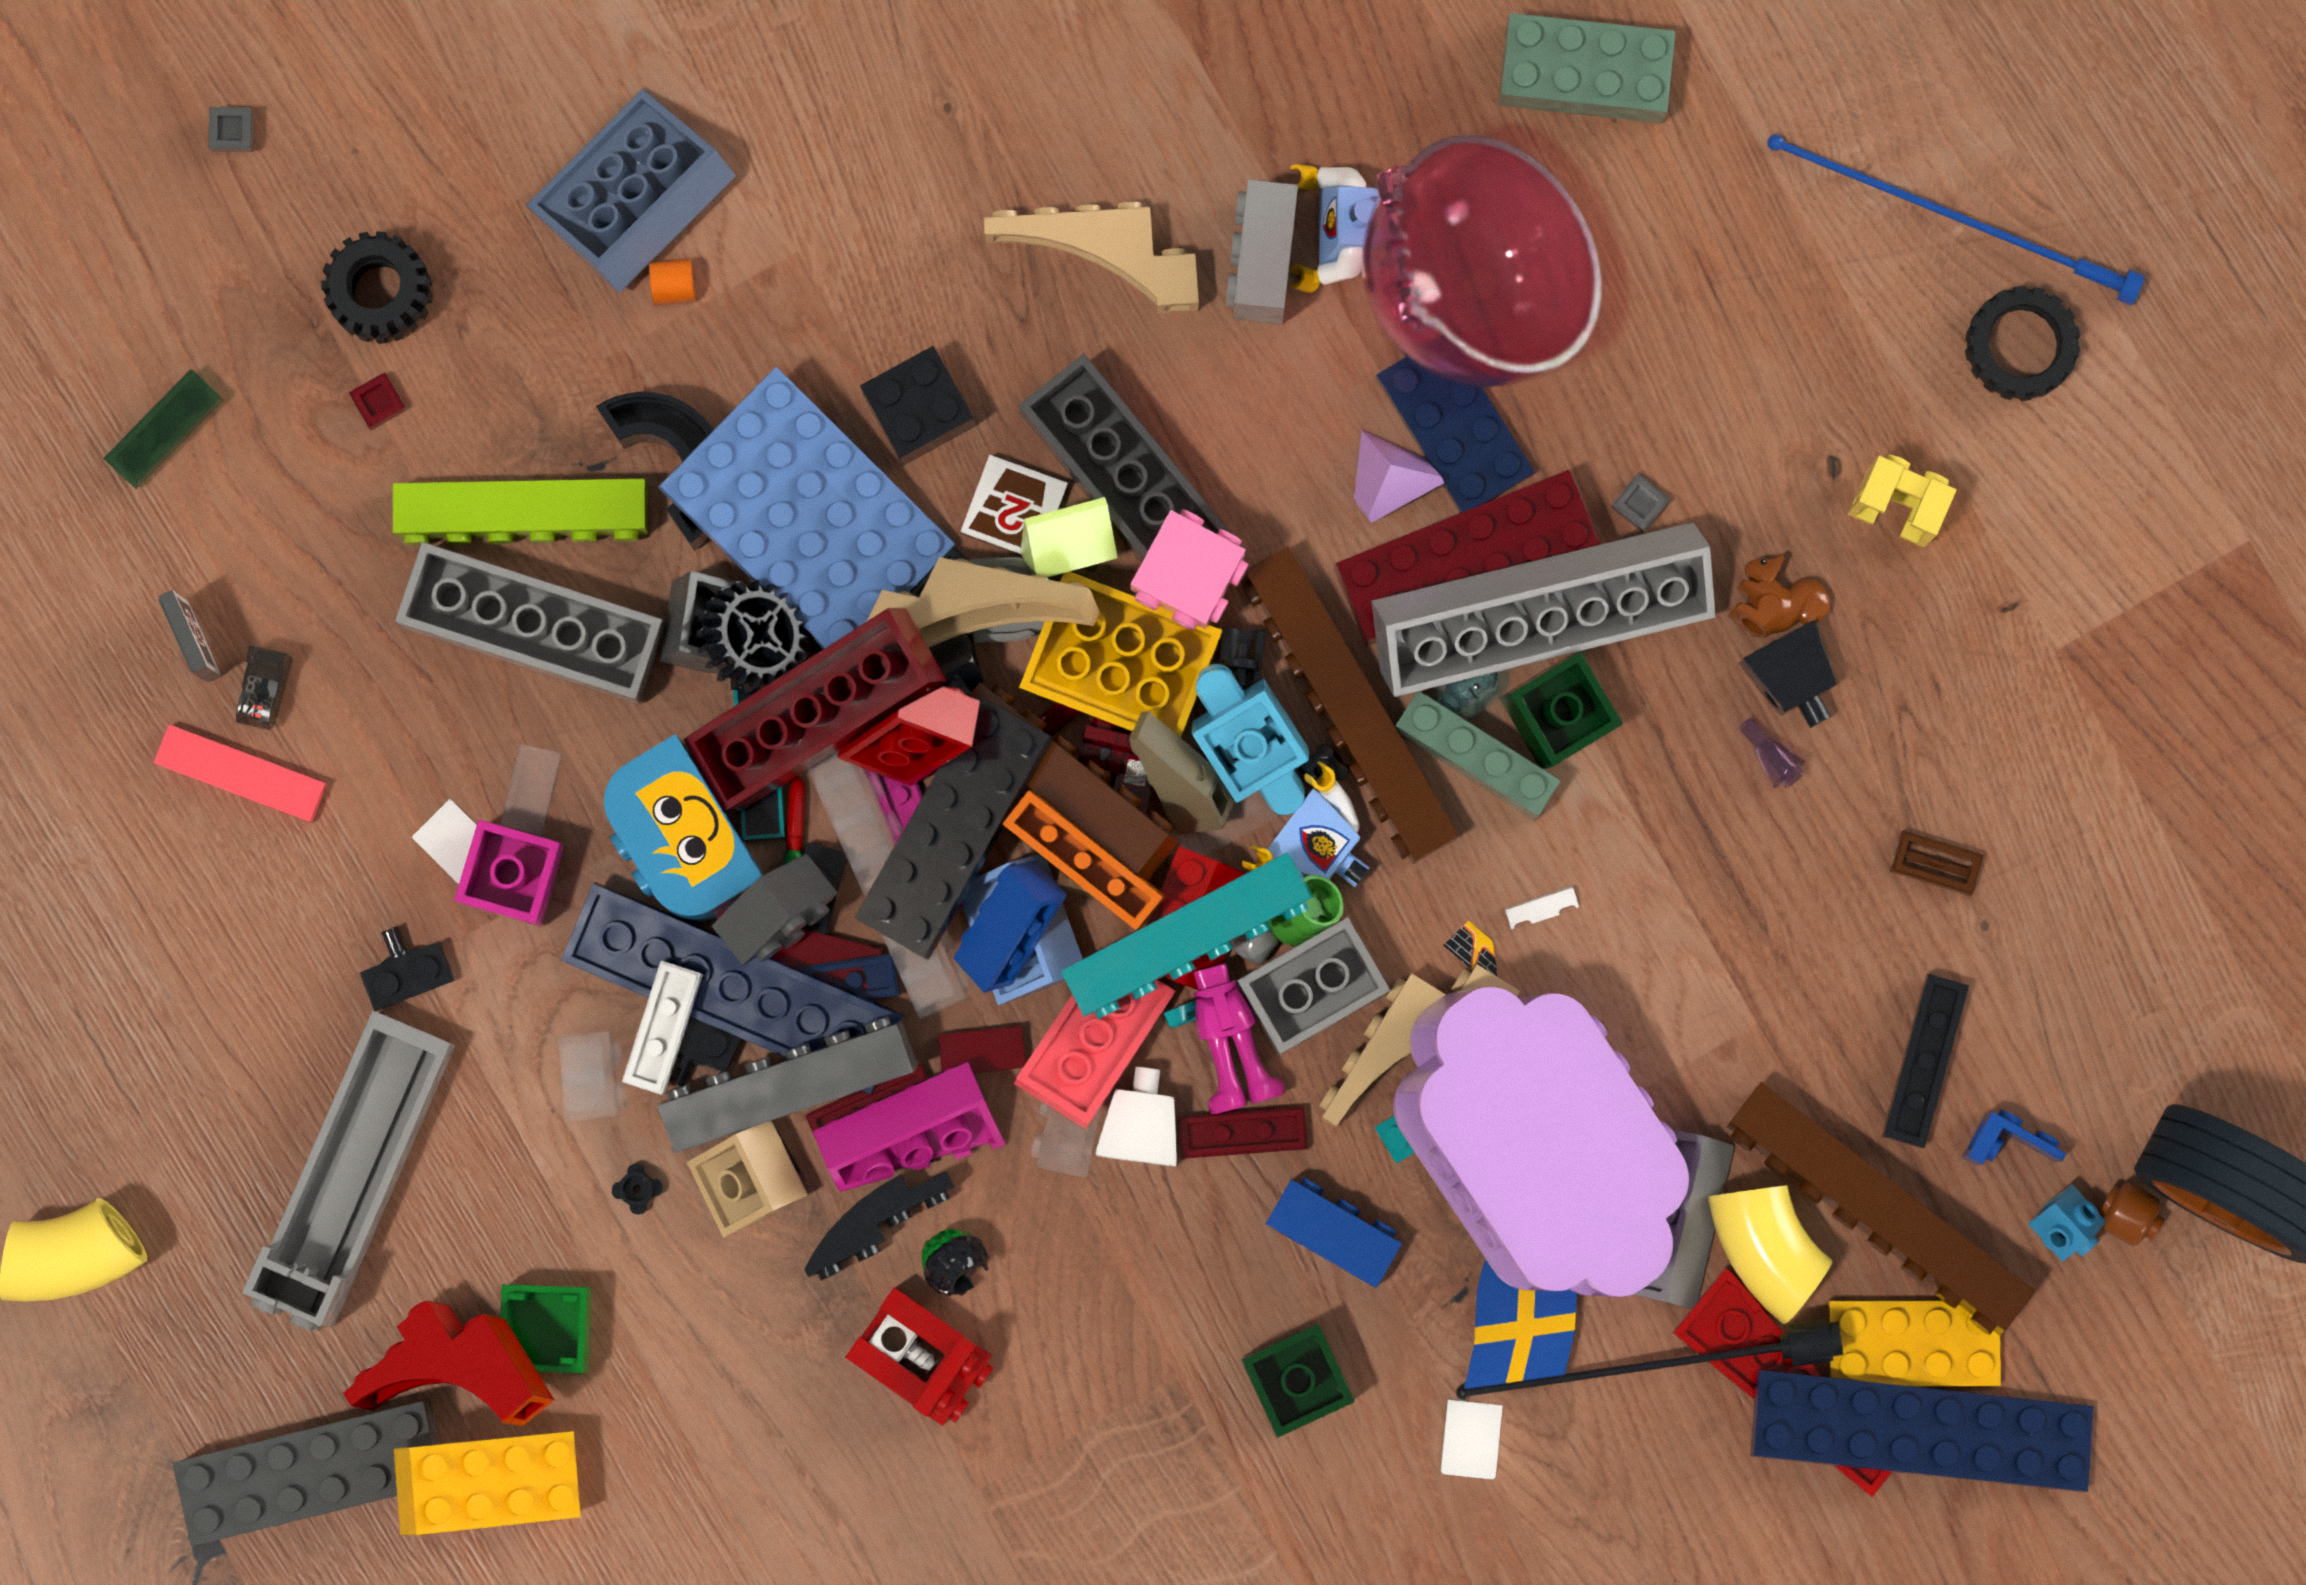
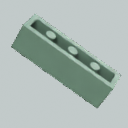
M1417 691L1395 726L1400 736L1534 821L1540 815L1561 782L1555 776L1420 691Z

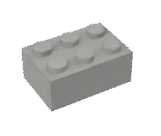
M1248 179L1247 192L1238 191L1235 225H1241L1243 228L1242 233L1234 232L1230 262V266H1238L1237 274L1229 273L1226 306L1234 307L1233 319L1282 325L1298 185Z
M1348 917L1237 981L1238 987L1248 1001L1278 1056L1309 1040L1391 991Z

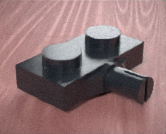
M398 926L391 928L390 931L381 932L390 956L380 965L359 972L374 1011L455 981L440 942L421 949L406 950Z
M689 1016L669 1083L673 1085L675 1083L678 1087L684 1085L692 1065L708 1067L719 1073L727 1071L742 1038Z

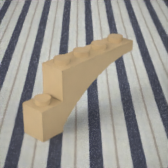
M1140 202L1117 204V209L1100 210L1099 205H1080L1075 207V212L1059 213L1058 208L1043 207L1035 209L1034 215L1017 216V211L1000 210L993 212L992 217L984 218L986 243H1020L1044 246L1067 252L1098 264L1126 280L1156 305L1157 313L1198 311L1199 299L1195 253L1187 254L1186 249L1171 248L1161 251L1162 256H1154L1150 207H1142Z
M939 557L920 597L905 591L895 593L882 590L867 621L887 608H906L929 648L955 636L1011 623L1047 621L1094 626L1100 611L1090 588L1080 583L1070 582L1066 584L1049 580L1038 574L1028 576L1011 572L999 566L990 568L975 565L965 559L951 560Z
M1478 964L1471 972L1464 968L1451 988L1452 991L1456 992L1496 987L1507 990L1516 997L1520 992ZM1412 973L1406 981L1401 978L1397 979L1385 998L1392 1002L1384 1017L1376 1013L1363 1034L1370 1038L1362 1053L1354 1049L1341 1071L1348 1074L1339 1089L1332 1085L1320 1103L1319 1107L1326 1110L1321 1117L1322 1120L1336 1127L1354 1101L1375 1079L1395 1063L1411 1054L1410 1035L1416 1019L1427 1007L1446 994Z

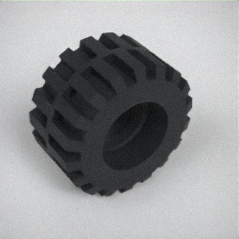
M376 231V236H370L368 232L358 233L360 239L354 242L350 237L343 241V244L346 246L344 249L338 251L335 248L330 254L333 261L331 265L325 263L323 273L326 275V280H321V290L326 296L323 299L333 317L352 336L355 334L360 340L370 342V339H375L378 344L387 343V338L390 337L398 341L404 338L402 334L404 331L409 329L413 333L419 327L416 324L419 318L425 320L428 314L426 305L427 303H432L433 297L430 291V286H433L431 277L419 255L410 245H406L403 239L395 235L393 238H390L386 232ZM376 267L394 269L400 276V288L396 297L389 304L380 308L370 309L360 306L355 300V287L360 277L368 270Z

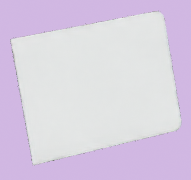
M449 799L412 838L459 884L477 825Z
M1448 1400L1441 1463L1442 1474L1494 1479L1496 1477L1503 1405Z

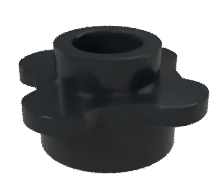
M1327 744L1320 745L1313 756L1309 758V761L1299 766L1302 774L1308 773L1315 780L1319 779L1323 773L1317 764L1319 761L1334 771L1336 781L1338 779H1346L1349 774L1348 765L1343 763L1339 753Z
M632 1164L628 1167L627 1175L622 1178L621 1182H616L612 1186V1195L614 1198L622 1199L627 1203L633 1214L640 1215L647 1211V1204L650 1200L662 1193L663 1186L660 1180L650 1178L645 1173L642 1165ZM639 1185L641 1192L635 1193L633 1191L634 1186Z

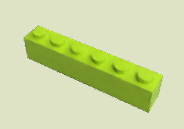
M645 479L393 483V534L398 539H404V545L421 546L422 542L429 544V539L446 538V544L469 545L471 544V538H488L489 544H512L513 537H530L531 543L548 544L555 542V536H572V542L592 543L597 541V536L613 535L614 541L635 542L639 541V535H649V485Z

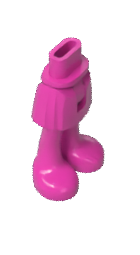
M1226 963L1193 972L1198 991L1194 992V997H1198L1196 998L1195 1006L1198 1039L1207 1040L1218 1078L1217 1093L1208 1100L1210 1113H1222L1247 1105L1244 1093L1237 1079L1228 1042V1037L1232 1036L1245 1071L1251 1103H1258L1285 1094L1284 1082L1279 1078L1270 1077L1264 1070L1251 1027L1257 1023L1256 1018L1245 996L1236 986L1238 985L1237 980L1231 981Z

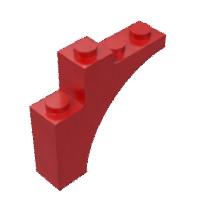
M429 1300L411 1308L408 1312V1317L397 1326L404 1341L388 1348L385 1352V1357L374 1367L360 1372L354 1379L355 1383L343 1392L350 1406L374 1411L387 1400L410 1389L429 1384H454L466 1389L485 1402L496 1413L501 1422L518 1426H525L554 1401L553 1396L505 1319L482 1314L470 1319L462 1327L450 1305Z

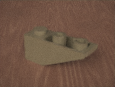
M1141 712L1130 735V746L1133 753L1138 756L1146 771L1148 783L1151 787H1154L1162 803L1164 814L1171 820L1177 834L1223 829L1234 800L1211 763L1151 712Z

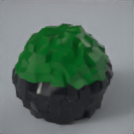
M946 1229L939 1231L937 1235L932 1236L930 1240H926L924 1243V1248L921 1252L923 1274L928 1285L938 1294L943 1293L946 1296L959 1294L963 1296L968 1290L974 1288L970 1276L974 1274L976 1267L982 1266L985 1271L989 1270L987 1264L989 1256L981 1239L974 1237L971 1233L962 1232L960 1229Z

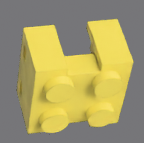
M1887 454L1886 458L1878 456L1867 469L1848 515L1873 525L1878 513L1885 512L1890 500L1906 506L1911 511L1899 537L1924 548L1937 536L1957 489L1948 486L1949 480L1934 472L1926 471L1923 477L1909 471L1908 469L1911 464L1898 456Z

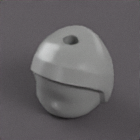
M1272 928L1248 941L1245 934L1231 941L1233 950L1238 955L1258 965L1265 963L1269 954L1279 943Z

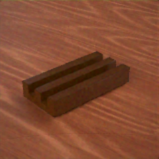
M1902 831L1889 872L1972 896L1984 855ZM1908 843L1972 862L1971 868L1968 869L1907 850ZM1903 860H1910L1965 877L1967 882L1963 884L1902 865Z

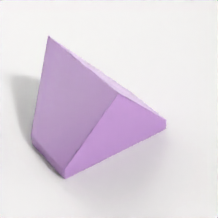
M1361 429L1354 500L1371 523L1444 484L1440 474L1426 458Z

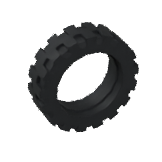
M2018 286L2012 290L2006 291L2005 289L2000 291L1981 306L1972 318L1970 327L1967 330L1965 338L1967 349L1965 354L1967 361H1970L1972 365L1971 371L1976 379L1980 378L1985 383L1983 387L1991 393L1995 391L2001 394L2000 397L2011 400L2012 398H2017L2020 401H2028L2035 397L2040 398L2047 395L2067 378L2074 369L2076 359L2079 357L2080 346H2078V339L2080 338V330L2078 326L2075 327L2073 322L2075 317L2069 308L2066 310L2061 305L2063 301L2055 295L2051 297L2045 294L2046 290L2034 287L2032 290L2026 289V286ZM2017 310L2033 312L2045 319L2054 331L2057 342L2055 358L2049 368L2039 375L2026 378L2013 376L2001 369L1992 358L1988 345L1990 330L1996 320L2004 314Z

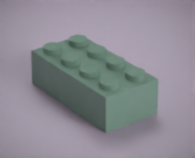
M1510 13L1506 24L1498 106L1663 123L1668 111L1676 31Z

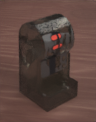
M249 645L245 661L247 662V667L242 683L243 690L236 712V722L238 724L272 730L278 716L293 658L287 653Z

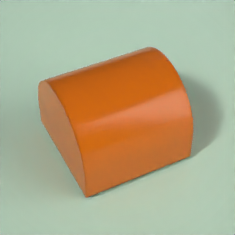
M692 259L649 263L650 285L654 306L696 302Z

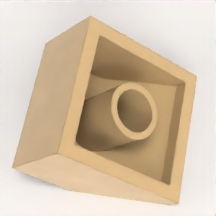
M772 1120L736 1133L687 1162L723 1238L808 1196Z

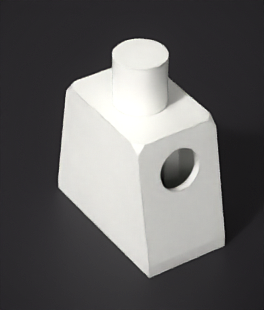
M1135 1067L1132 1091L1115 1089L1096 1149L1097 1157L1176 1167L1174 1097L1157 1095L1161 1070Z

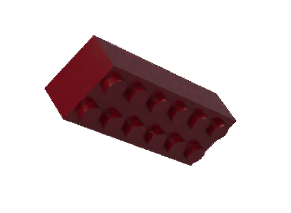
M1567 470L1337 562L1334 571L1365 647L1376 643L1371 602L1373 600L1601 544L1571 472Z
M887 608L684 738V741L723 811H740L767 796L849 744L899 709L920 699L947 682L907 609Z

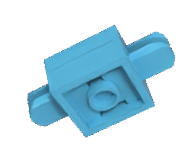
M1212 664L1205 667L1196 679V694L1208 712L1192 721L1193 737L1236 803L1259 791L1269 808L1276 814L1289 815L1296 812L1304 802L1305 789L1304 784L1294 769L1309 761V748L1265 678L1243 690L1231 670L1225 665Z

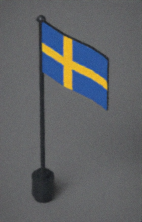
M1485 1260L1477 1288L1474 1348L1465 1386L1462 1384L1457 1388L1456 1396L1459 1400L1466 1401L1465 1397L1779 1351H1782L1783 1359L1792 1358V1364L1795 1367L1833 1361L1834 1356L1843 1355L1838 1321L1827 1323L1826 1318L1786 1324L1787 1333L1779 1334L1780 1343L1565 1374L1576 1328L1577 1293L1569 1289L1563 1291L1516 1289L1504 1283L1493 1271L1487 1260Z

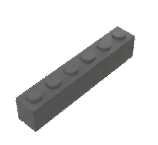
M885 1016L864 1024L865 1032L851 1036L849 1030H844L825 1037L827 1045L811 1050L809 1043L786 1050V1059L771 1063L769 1057L761 1058L746 1064L747 1072L732 1077L730 1071L727 1070L705 1078L706 1086L692 1090L690 1084H685L666 1091L668 1099L663 1100L657 1106L673 1152L677 1153L913 1073L918 1068V1064L902 1019L890 1022L889 1016Z

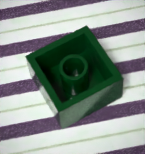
M1581 651L1568 655L1499 697L1535 761L1542 769L1555 766L1623 724Z
M1318 1323L1240 1359L1277 1438L1355 1402Z

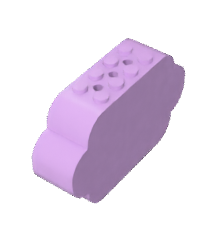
M1496 987L1456 991L1441 997L1427 1007L1418 1016L1412 1027L1410 1050L1417 1068L1406 1075L1396 1090L1393 1104L1394 1117L1401 1133L1493 1271L1504 1283L1520 1290L1563 1291L1569 1289L1577 1294L1587 1296L1623 1297L1639 1292L1657 1279L1670 1262L1673 1251V1237L1666 1218L1680 1207L1689 1186L1687 1164L1675 1145L1677 1142L1675 1133L1665 1122H1660L1652 1110L1654 1103L1651 1097L1642 1087L1636 1086L1628 1074L1630 1072L1628 1062L1618 1051H1613L1605 1039L1607 1032L1603 1024L1595 1016H1590L1587 1010L1575 999L1563 994H1544L1517 998L1509 991Z

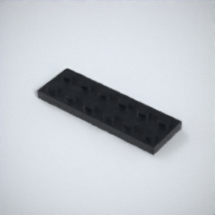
M981 696L978 698L980 703L972 747L939 767L854 917L927 960L932 956L1005 827L1002 823L1018 804L1054 740L1052 736Z

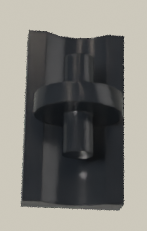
M1223 627L1220 664L1225 665L1231 670L1242 689L1245 690L1261 680L1265 631Z

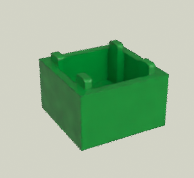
M502 1284L500 1318L507 1321L537 1372L589 1373L592 1287Z

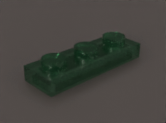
M190 369L103 459L137 489L224 399L198 374Z

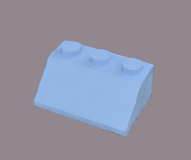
M1040 854L1011 861L976 877L962 901L969 926L971 927L980 913L979 907L982 902L991 895L998 884L997 877L1004 868L1011 864H1021L1036 860L1053 878L1047 859ZM1063 903L1014 983L1010 986L993 990L998 1005L1065 982L1061 971L1083 960Z

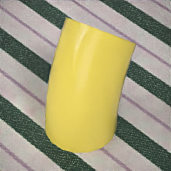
M1788 1185L1708 1196L1713 1223L1732 1267L1747 1289L1762 1306L1785 1325L1809 1299L1832 1264V1259L1818 1248L1802 1227L1792 1205Z
M96 1198L84 1207L57 1218L30 1222L12 1221L7 1233L2 1257L0 1298L6 1301L30 1302L80 1295L126 1276L147 1262V1254L140 1239L128 1222L113 1206L102 1198Z

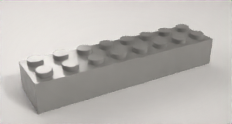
M1694 522L1371 601L1379 668L1394 697L1716 617L1710 545Z

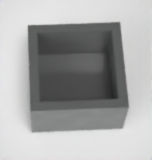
M805 854L759 877L719 917L712 927L742 965L756 958L764 962L777 953L782 946L787 950L805 936L802 928L807 923L811 926L823 918L830 910L826 904L838 892L811 858Z

